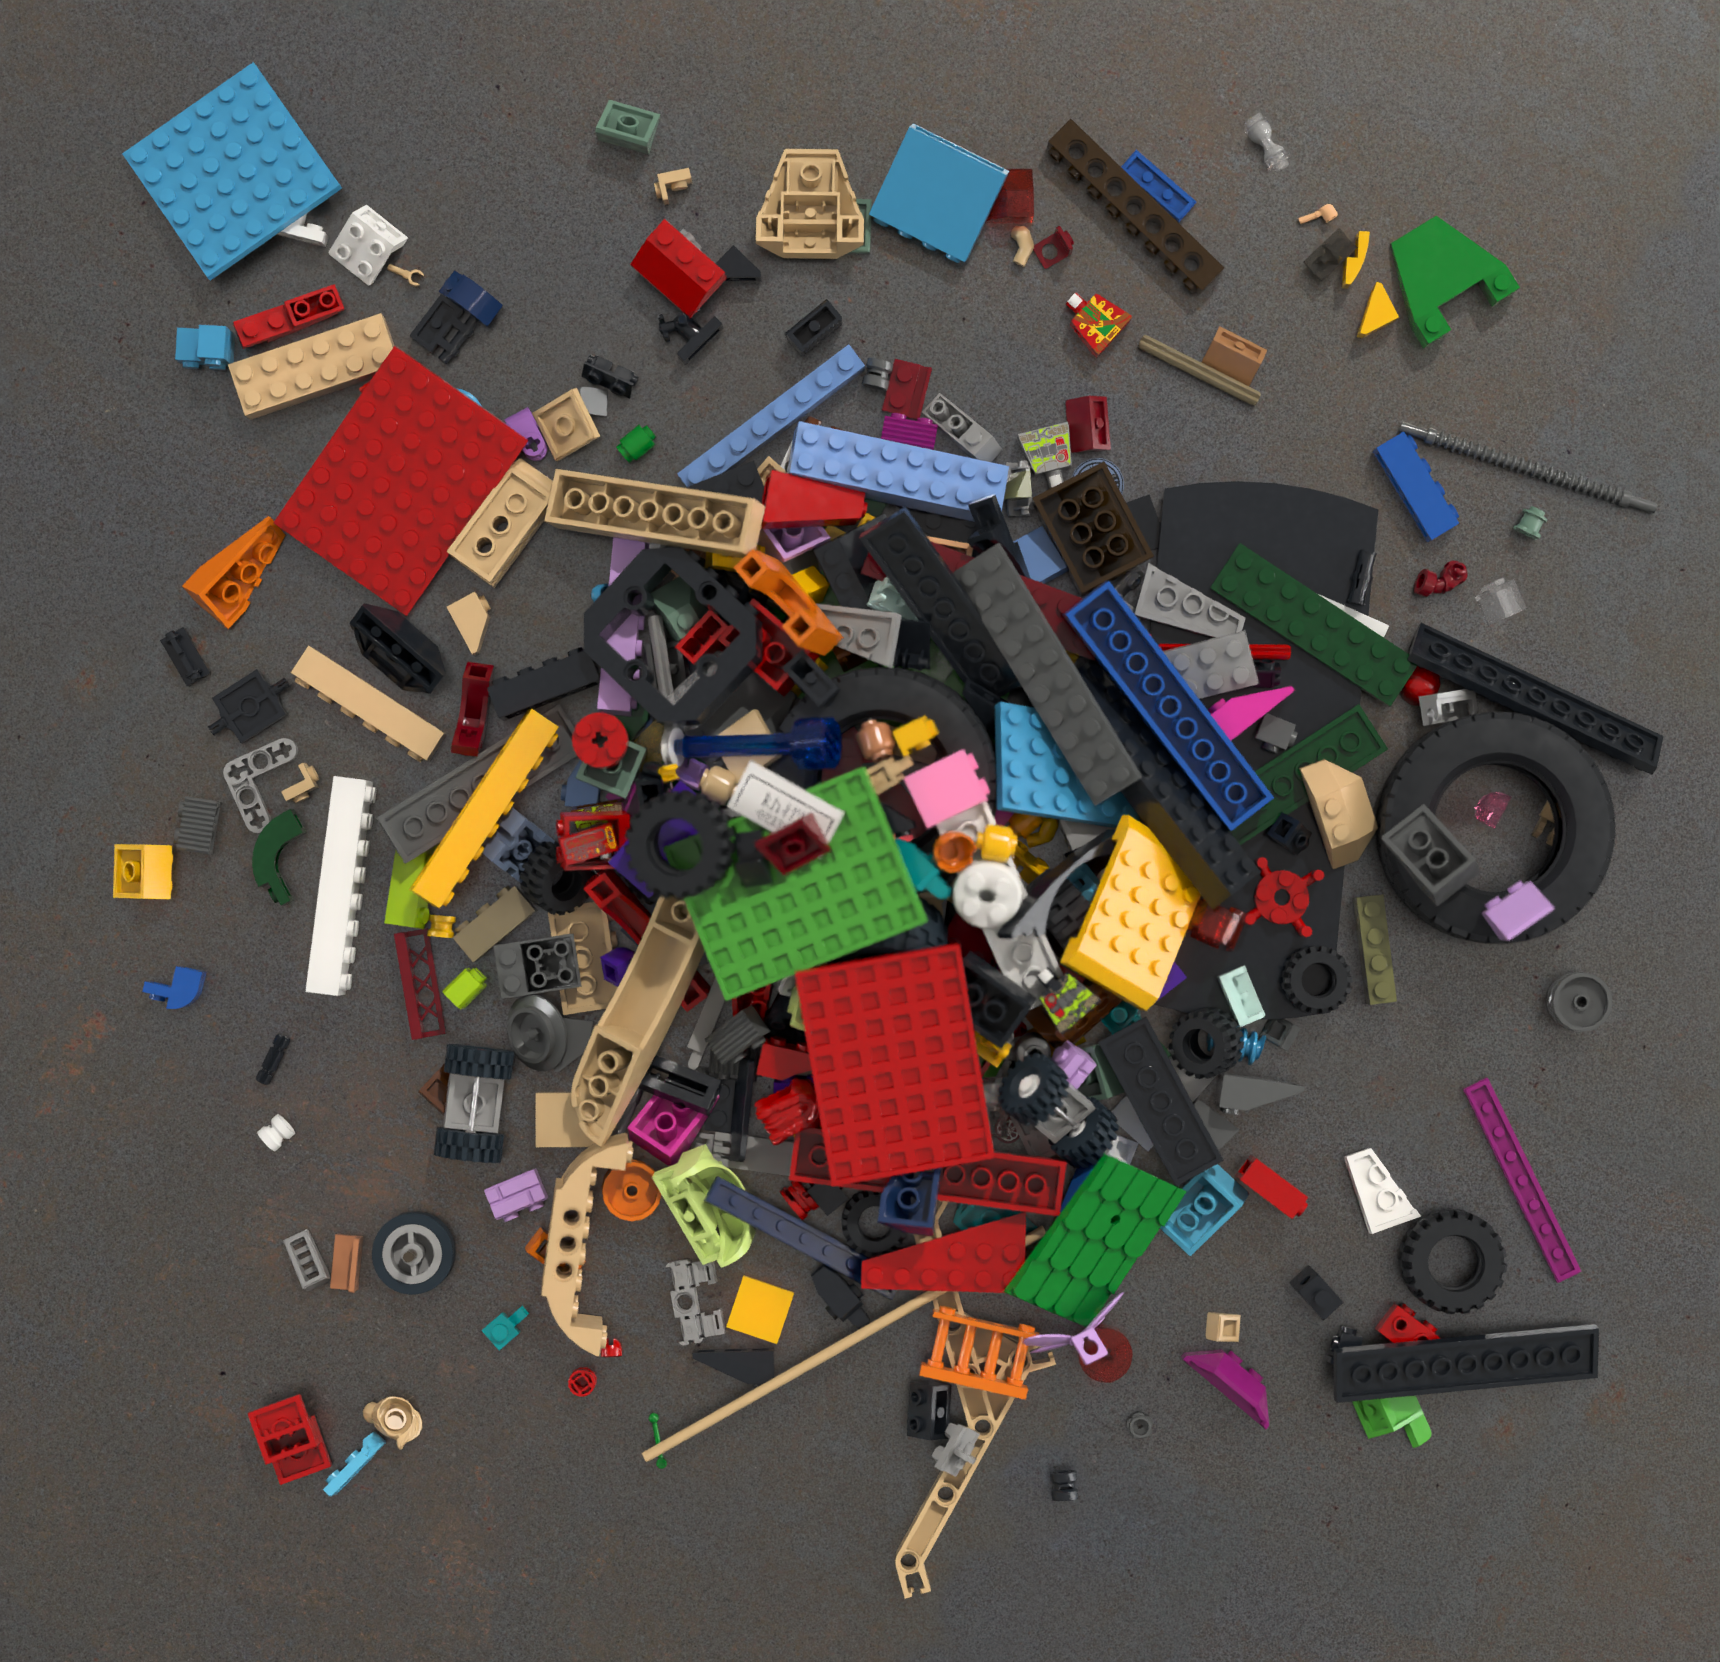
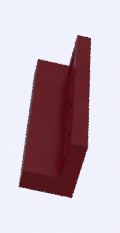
M429 928L394 934L412 1040L447 1034L431 938L427 936ZM424 935L425 947L420 954L410 948L409 937ZM425 952H427L428 960L422 957ZM412 954L417 957L414 962L412 960ZM419 960L429 965L430 972L424 981L416 976L414 972V967ZM430 977H431L432 986H430V985L427 983L428 980L430 979ZM416 980L421 983V985H420V987H419L418 989H417ZM424 986L434 993V1000L429 1007L419 1001L418 994ZM434 1004L436 1005L437 1013L431 1010ZM421 1007L426 1010L423 1015L421 1013ZM428 1013L438 1018L439 1030L424 1031L423 1020Z

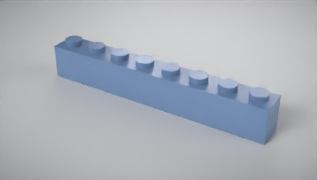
M848 344L677 473L679 479L685 487L738 467L864 372V363Z

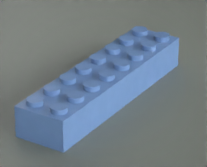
M800 421L794 430L787 468L788 474L866 492L865 499L973 522L974 520L968 504L972 501L995 494L1002 511L1009 466Z

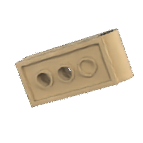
M519 458L508 469L496 488H493L447 550V553L458 563L495 588L544 522L553 481ZM503 522L508 523L506 530L497 531L499 524ZM492 544L489 552L481 553L484 545Z

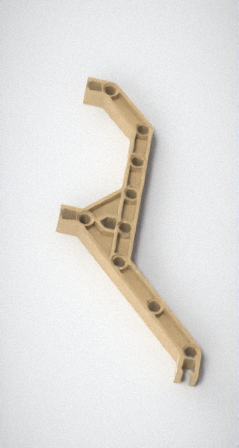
M937 1200L933 1236L914 1234L916 1244L942 1236L938 1220L949 1201ZM948 1291L932 1300L934 1308L939 1310L940 1306H946L956 1309L955 1314L973 1317L963 1311L957 1291ZM960 1323L957 1328H949L945 1346L952 1369H954V1365L958 1364L966 1324ZM979 1327L976 1329L968 1365L969 1368L975 1371V1374L980 1375L979 1364L986 1362L992 1330ZM1005 1334L1002 1337L997 1359L999 1366L995 1374H997L996 1379L1007 1381V1377L1011 1376L1013 1367L1012 1357L1016 1354L1018 1341ZM1028 1345L1027 1360L1024 1363L1021 1380L1024 1382L1029 1372L1056 1365L1053 1353H1048L1049 1358L1032 1361L1030 1350L1040 1346ZM956 1384L967 1420L965 1427L978 1432L975 1429V1424L979 1420H987L990 1423V1427L986 1432H978L980 1435L971 1452V1455L976 1458L974 1464L966 1461L963 1469H960L957 1476L940 1471L896 1551L895 1564L905 1599L912 1597V1592H915L913 1587L908 1588L907 1574L919 1572L923 1582L922 1588H920L921 1594L931 1591L924 1562L1015 1397ZM942 1487H949L953 1490V1494L948 1499H942L939 1497L938 1491ZM905 1554H912L915 1556L916 1561L913 1565L906 1566L901 1562V1558Z

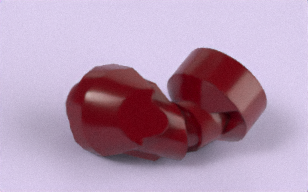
M1450 561L1444 565L1439 579L1435 572L1423 569L1416 578L1414 593L1423 597H1428L1431 594H1445L1447 591H1451L1457 585L1465 582L1468 577L1467 568L1461 562Z

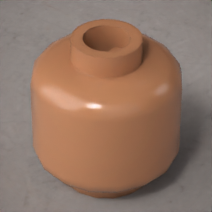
M876 720L863 723L861 725L862 730L856 735V741L863 757L867 760H872L874 763L890 758L893 755L892 751L896 747V742L889 725L884 722L877 723Z

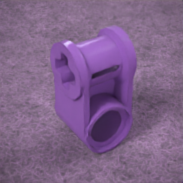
M528 407L504 419L507 425L529 440L522 450L528 459L540 461L545 458L548 447ZM533 442L537 444L538 448L535 452L531 449L530 445Z

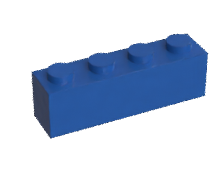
M1402 432L1374 449L1373 453L1428 543L1458 525L1457 518H1459V514L1452 504H1447L1443 497L1445 491L1438 481L1434 482L1430 476L1431 468L1424 458L1420 459L1415 451L1418 447L1412 436H1406L1405 432Z

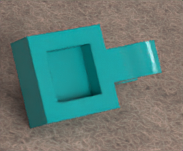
M523 1305L509 1317L502 1312L481 1331L498 1350H501L521 1332L516 1325L527 1317L529 1312Z

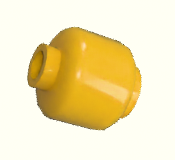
M988 824L984 828L983 833L978 832L976 847L981 849L980 855L983 859L1006 862L1009 857H1014L1017 835H1013L1010 827Z

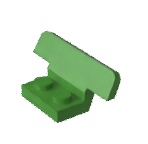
M1416 1395L1352 1402L1368 1439L1395 1432L1401 1427H1404L1413 1448L1419 1447L1431 1437V1429Z

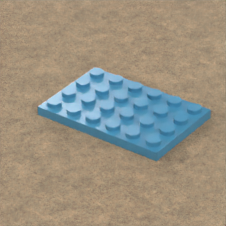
M1004 702L995 705L997 810L1117 828L1122 815H1129L1140 822V816L1120 791L1096 806L1093 804L1036 708Z

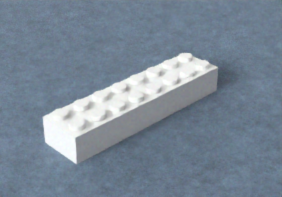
M333 776L305 992L340 996L346 995V990L351 989L352 974H348L349 965L354 963L356 948L352 947L353 936L357 937L359 931V921L355 920L356 911L361 910L363 895L359 894L360 883H364L366 877V867H362L363 857L368 856L370 842L366 841L367 830H371L373 823V814H369L370 803H375L377 791L371 781Z

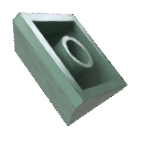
M609 100L595 129L597 139L649 155L660 114Z

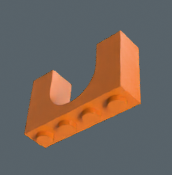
M752 549L734 567L749 587L769 596L786 612L790 619L782 627L799 647L825 656L844 638L780 560Z

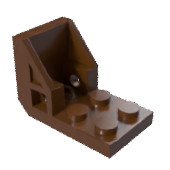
M1092 982L1088 989L1098 996L1101 1002L1062 1035L1043 1004L1029 1010L1025 1018L1056 1049L1062 1046L1066 1040L1075 1045L1120 1004L1123 999Z

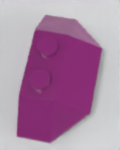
M1222 1349L1185 1352L1181 1355L1184 1362L1264 1429L1269 1427L1266 1387L1261 1383L1263 1377L1253 1368H1250L1249 1371L1240 1365L1243 1360L1230 1350L1227 1354Z

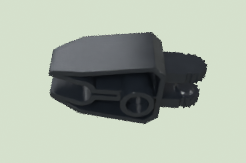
M823 1264L811 1274L817 1293L828 1305L825 1309L833 1319L839 1318L843 1322L848 1319L858 1330L870 1324L867 1313L861 1307L863 1305L861 1297L864 1294L854 1283L849 1285L838 1272Z

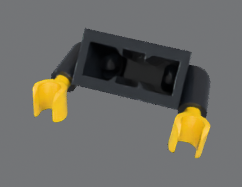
M650 761L643 765L642 772L635 780L639 807L673 789V781L680 779L675 771L678 768L677 764L665 766L664 764Z

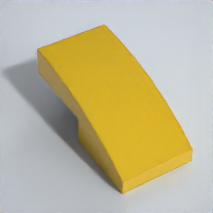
M1359 231L1356 234L1354 258L1347 257L1343 262L1342 289H1348L1362 267L1369 243L1370 232Z

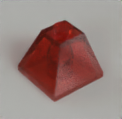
M1006 169L1010 172L985 223H1033L1034 187L1032 169Z

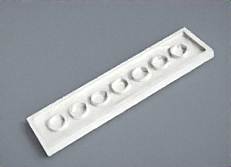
M983 802L937 824L936 827L940 836L948 831H959L971 837L976 845L978 832L983 833L984 828L988 824L996 825V822L987 802ZM977 849L974 852L972 859L984 860L980 855L981 849ZM1011 857L1006 862H1001L1007 867H1014L1016 869ZM1020 879L1022 887V902L1027 896V892ZM984 889L979 893L981 899L985 901H991L995 897L994 892L990 889ZM1003 925L995 928H982L1002 974L1037 998L1031 1009L1041 1005L1042 1003L1038 997L1046 991V988L1036 977L1047 967L1059 979L1063 976L1046 935L1043 934L1040 937H1036L1033 931V934L1027 937L1021 934L1014 939H999L997 933Z

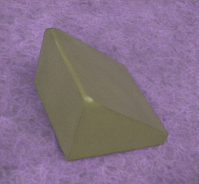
M1030 470L1012 473L1006 484L1004 500L1031 498Z

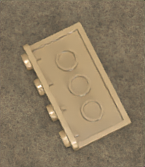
M595 902L583 903L580 908L576 906L575 911L571 913L566 911L565 915L548 913L551 937L574 933L582 987L560 990L563 1015L607 1009L618 987L604 980L600 957L618 947L616 931L611 932L610 921L614 919L602 911Z

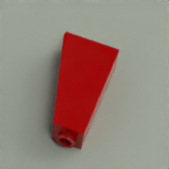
M771 470L765 479L761 504L765 506L760 529L855 525L861 517H865L868 505L867 502H864L866 492Z

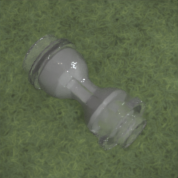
M1258 113L1243 124L1245 128L1244 133L1246 136H1249L1252 142L1263 146L1264 162L1268 166V171L1275 170L1278 173L1290 165L1288 160L1292 156L1290 153L1287 154L1284 147L1272 142V129L1268 123L1269 120L1267 117H1263L1261 113Z

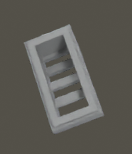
M308 1229L283 1240L302 1289L310 1291L331 1281L329 1271ZM306 1240L307 1245L297 1250L294 1249L293 1246ZM308 1251L311 1252V1255L301 1260L298 1257ZM313 1261L315 1262L314 1266L304 1270L303 1266ZM319 1272L318 1276L309 1280L308 1276Z

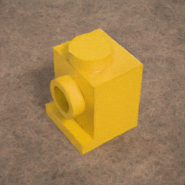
M926 715L895 729L893 734L905 757L913 752L911 747L914 746L917 751L931 744L929 739L937 735L938 730L933 720H928Z

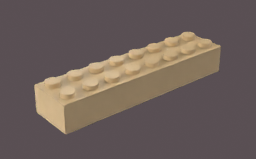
M556 469L544 521L558 529L744 558L752 549L756 550L765 506L752 498Z

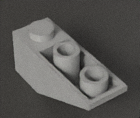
M941 393L922 411L928 419L933 420V424H937L938 428L970 458L992 462L1002 451L998 442L989 432Z

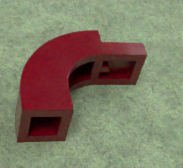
M467 662L462 678L459 718L451 744V753L478 757L480 748L483 747L491 704L487 688L493 686L494 665Z

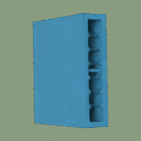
M913 123L908 128L869 215L873 216V221L884 227L891 225L897 228V232L906 238L912 239V237L921 240V244L930 250L936 251V249L945 252V256L954 262H965L972 252L1010 171Z

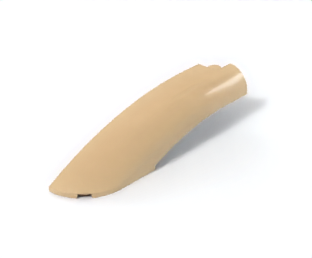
M659 896L634 957L598 1025L594 1027L576 1071L571 1091L572 1108L576 1110L580 1121L578 1124L583 1132L600 1147H603L651 1065L683 1001L705 951L684 899H676L673 896L670 898Z

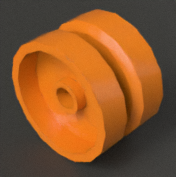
M632 1158L631 1163H626L625 1170L608 1169L604 1175L601 1186L604 1203L609 1211L619 1219L627 1221L642 1220L652 1214L659 1205L661 1192L652 1179L655 1171L650 1165L642 1160ZM629 1186L637 1188V1191H634V1195H628L627 1188Z

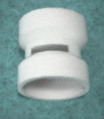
M279 1114L271 1119V1125L263 1126L257 1132L262 1141L274 1152L282 1146L283 1138L290 1139L296 1134L292 1126Z

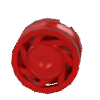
M791 1181V1186L788 1188L784 1187L779 1191L802 1220L808 1217L809 1211H815L820 1207L807 1192L806 1187L799 1181Z

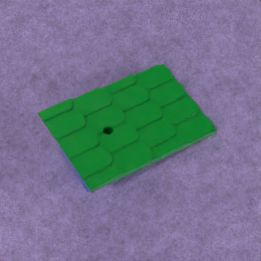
M1107 1154L1098 1157V1163L1094 1165L1089 1162L1087 1168L1080 1166L1076 1169L1061 1205L1060 1215L1057 1216L1052 1226L1003 1291L1084 1327H1087L1098 1315L1111 1294L1114 1295L1137 1258L1143 1255L1160 1227L1165 1226L1187 1192Z

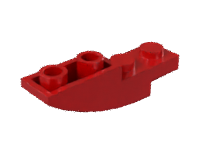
M333 284L284 301L283 305L234 321L233 327L242 349L265 341L269 343L310 327L343 311L344 306L336 286Z

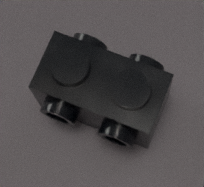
M929 1380L910 1382L907 1436L930 1441L949 1439L945 1436V1431L950 1424L951 1384Z

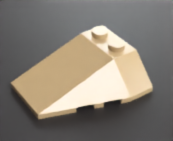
M784 149L773 176L771 187L767 191L761 211L758 212L756 217L757 245L782 258L837 259L864 245V218L857 205L856 196L850 186L838 149Z

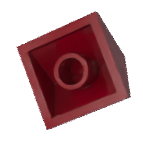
M812 812L755 842V847L783 875L831 851L830 845Z

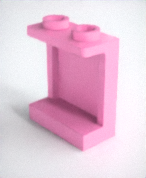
M964 749L904 778L929 830L951 817L989 801L986 795L991 792L984 778L979 780L974 771L979 768L972 753L967 755Z

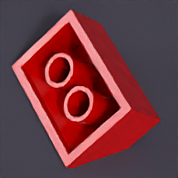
M665 219L648 236L630 264L631 267L690 319L726 280L725 272Z

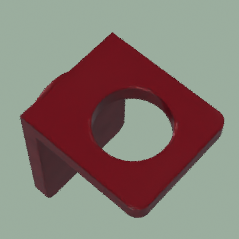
M1059 225L1056 227L1054 234L1035 244L1033 251L1043 268L1048 269L1072 254L1074 242L1068 231H1063ZM1047 244H1052L1057 248V256L1053 259H1046L1042 255V248Z

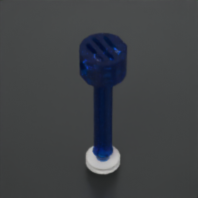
M834 717L798 718L794 722L791 733L689 736L684 735L679 727L674 729L668 727L664 731L661 740V753L665 765L677 764L678 767L684 763L685 758L689 759L690 757L792 755V759L799 770L835 769L840 761L842 752L841 731Z

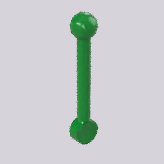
M651 1413L648 1419L652 1423L655 1444L661 1442L657 1424L659 1416L656 1413ZM663 1454L659 1455L656 1461V1465L660 1469L665 1468L667 1465V1460L663 1457Z

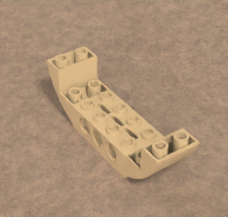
M628 1133L610 1136L603 1147L595 1143L573 1160L561 1178H556L541 1282V1296L547 1297L556 1322L569 1339L595 1356H599L600 1348H606L607 1325H602V1316L577 1314L579 1302L578 1295H575V1291L580 1292L582 1269H578L579 1265H584L586 1243H582V1238L588 1239L590 1223L586 1212L592 1211L593 1190H589L590 1185L595 1186L596 1167L625 1170L626 1163H631L633 1147L632 1141H628ZM568 1210L577 1211V1213L573 1215H569L565 1212ZM569 1236L573 1239L570 1241H565L562 1238ZM567 1263L569 1266L560 1267L559 1264Z

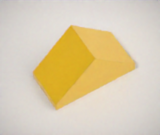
M1376 282L1372 287L1357 334L1358 338L1362 339L1395 322L1399 318L1382 283Z

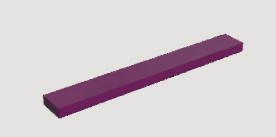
M1488 1077L1463 1088L1462 1090L1555 1282L1559 1283L1582 1272Z

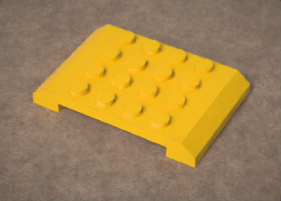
M1122 815L1112 840L1117 842L1088 913L1077 938H1070L1060 963L1139 1010L1147 1011L1159 999L1201 894L1152 831L1131 816Z

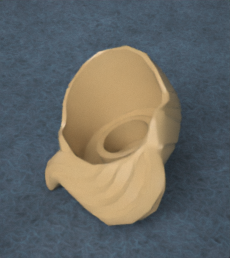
M397 1396L386 1397L378 1403L370 1402L363 1409L365 1421L374 1424L376 1429L385 1436L395 1439L398 1449H403L405 1443L418 1437L422 1430L421 1415L412 1407L408 1400Z

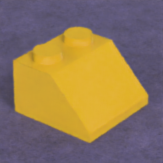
M115 844L113 898L171 899L172 846Z

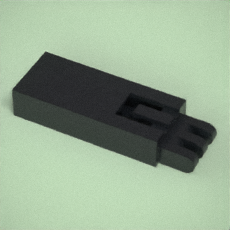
M655 1055L637 1089L709 1116L722 1088V1083L719 1079ZM652 1068L669 1075L665 1082L659 1080L661 1077L659 1073L654 1074L651 1072Z

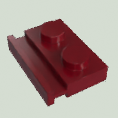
M895 359L882 412L889 414L899 413L915 420L920 418L932 368Z

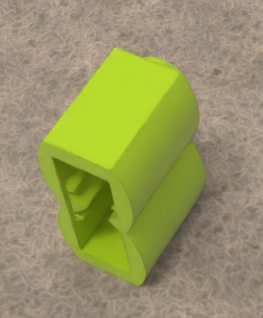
M468 967L442 992L457 1008L462 1010L487 987L485 983L487 977L477 967L472 969Z

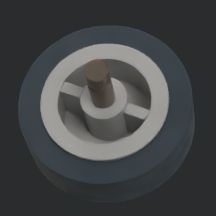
M419 1211L402 1213L389 1220L377 1233L372 1246L373 1266L381 1281L394 1291L409 1295L422 1294L437 1287L450 1273L456 1254L455 1242L448 1227L437 1217Z

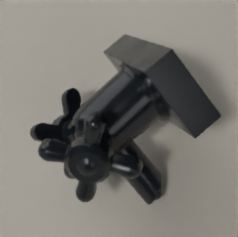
M682 311L676 315L674 320L665 322L663 314L658 316L659 331L663 335L664 341H670L669 332L677 331L687 342L676 353L685 365L723 329V324L715 316L704 327H701L693 318L690 319Z

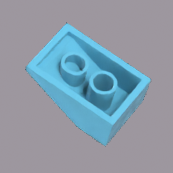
M1217 1164L1187 1180L1180 1187V1189L1187 1192L1165 1226H1161L1160 1229L1191 1256L1242 1207L1250 1193Z

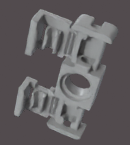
M682 1259L671 1261L666 1265V1268H671L674 1290L670 1291L674 1316L680 1319L683 1340L679 1342L681 1345L700 1343L705 1337L721 1335L727 1332L722 1308L713 1311L711 1315H705V1312L697 1315L700 1313V1306L696 1287L700 1286L699 1283L708 1281V1285L718 1282L714 1261L702 1265L701 1261H697L687 1266V1264L691 1263V1260ZM706 1266L709 1267V1273H710V1278H711V1280H709V1278H708V1272H707V1267H706ZM681 1295L691 1297L693 1303L690 1309H683L679 1306L678 1299ZM715 1315H717L719 1328H717Z

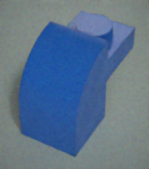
M176 966L171 986L153 981H145L142 992L149 993V998L165 1002L167 997L166 1009L184 1008L193 1004L200 997L207 972L184 966Z

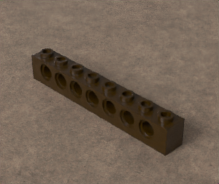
M1071 118L1048 141V154L1057 163L1062 161L1068 167L1067 172L1074 180H1081L1088 186L1086 188L1087 192L1095 200L1100 198L1107 205L1105 209L1115 219L1120 217L1126 223L1125 229L1134 237L1138 235L1145 242L1144 247L1153 256L1158 254L1164 260V267L1173 275L1177 273L1183 279L1182 284L1191 293L1196 291L1200 295L1222 273L1225 267ZM1074 147L1082 150L1083 156L1079 159H1074L1070 156L1069 150ZM1092 166H1097L1102 170V175L1097 178L1092 177L1088 173V169ZM1117 185L1121 188L1122 193L1118 196H1112L1108 193L1107 187ZM1130 203H1135L1140 207L1141 212L1137 215H1132L1127 211L1126 206ZM1148 222H1155L1159 225L1160 231L1154 234L1150 233L1146 229V224ZM1169 240L1177 242L1179 250L1176 252L1168 251L1165 247V242ZM1187 259L1195 260L1198 264V269L1195 271L1186 269L1184 261Z

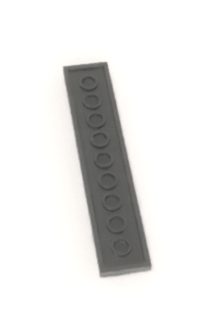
M1001 544L994 545L954 571L953 574L969 595L984 625L1093 804L1096 806L1142 778Z

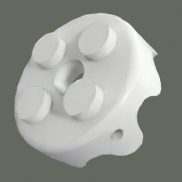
M972 859V864L963 869L954 882L953 902L958 914L971 925L980 928H995L1006 924L1015 916L1021 904L1022 887L1019 874L1014 867H1007L1001 862ZM984 889H990L994 892L995 897L991 901H985L981 899L979 893Z

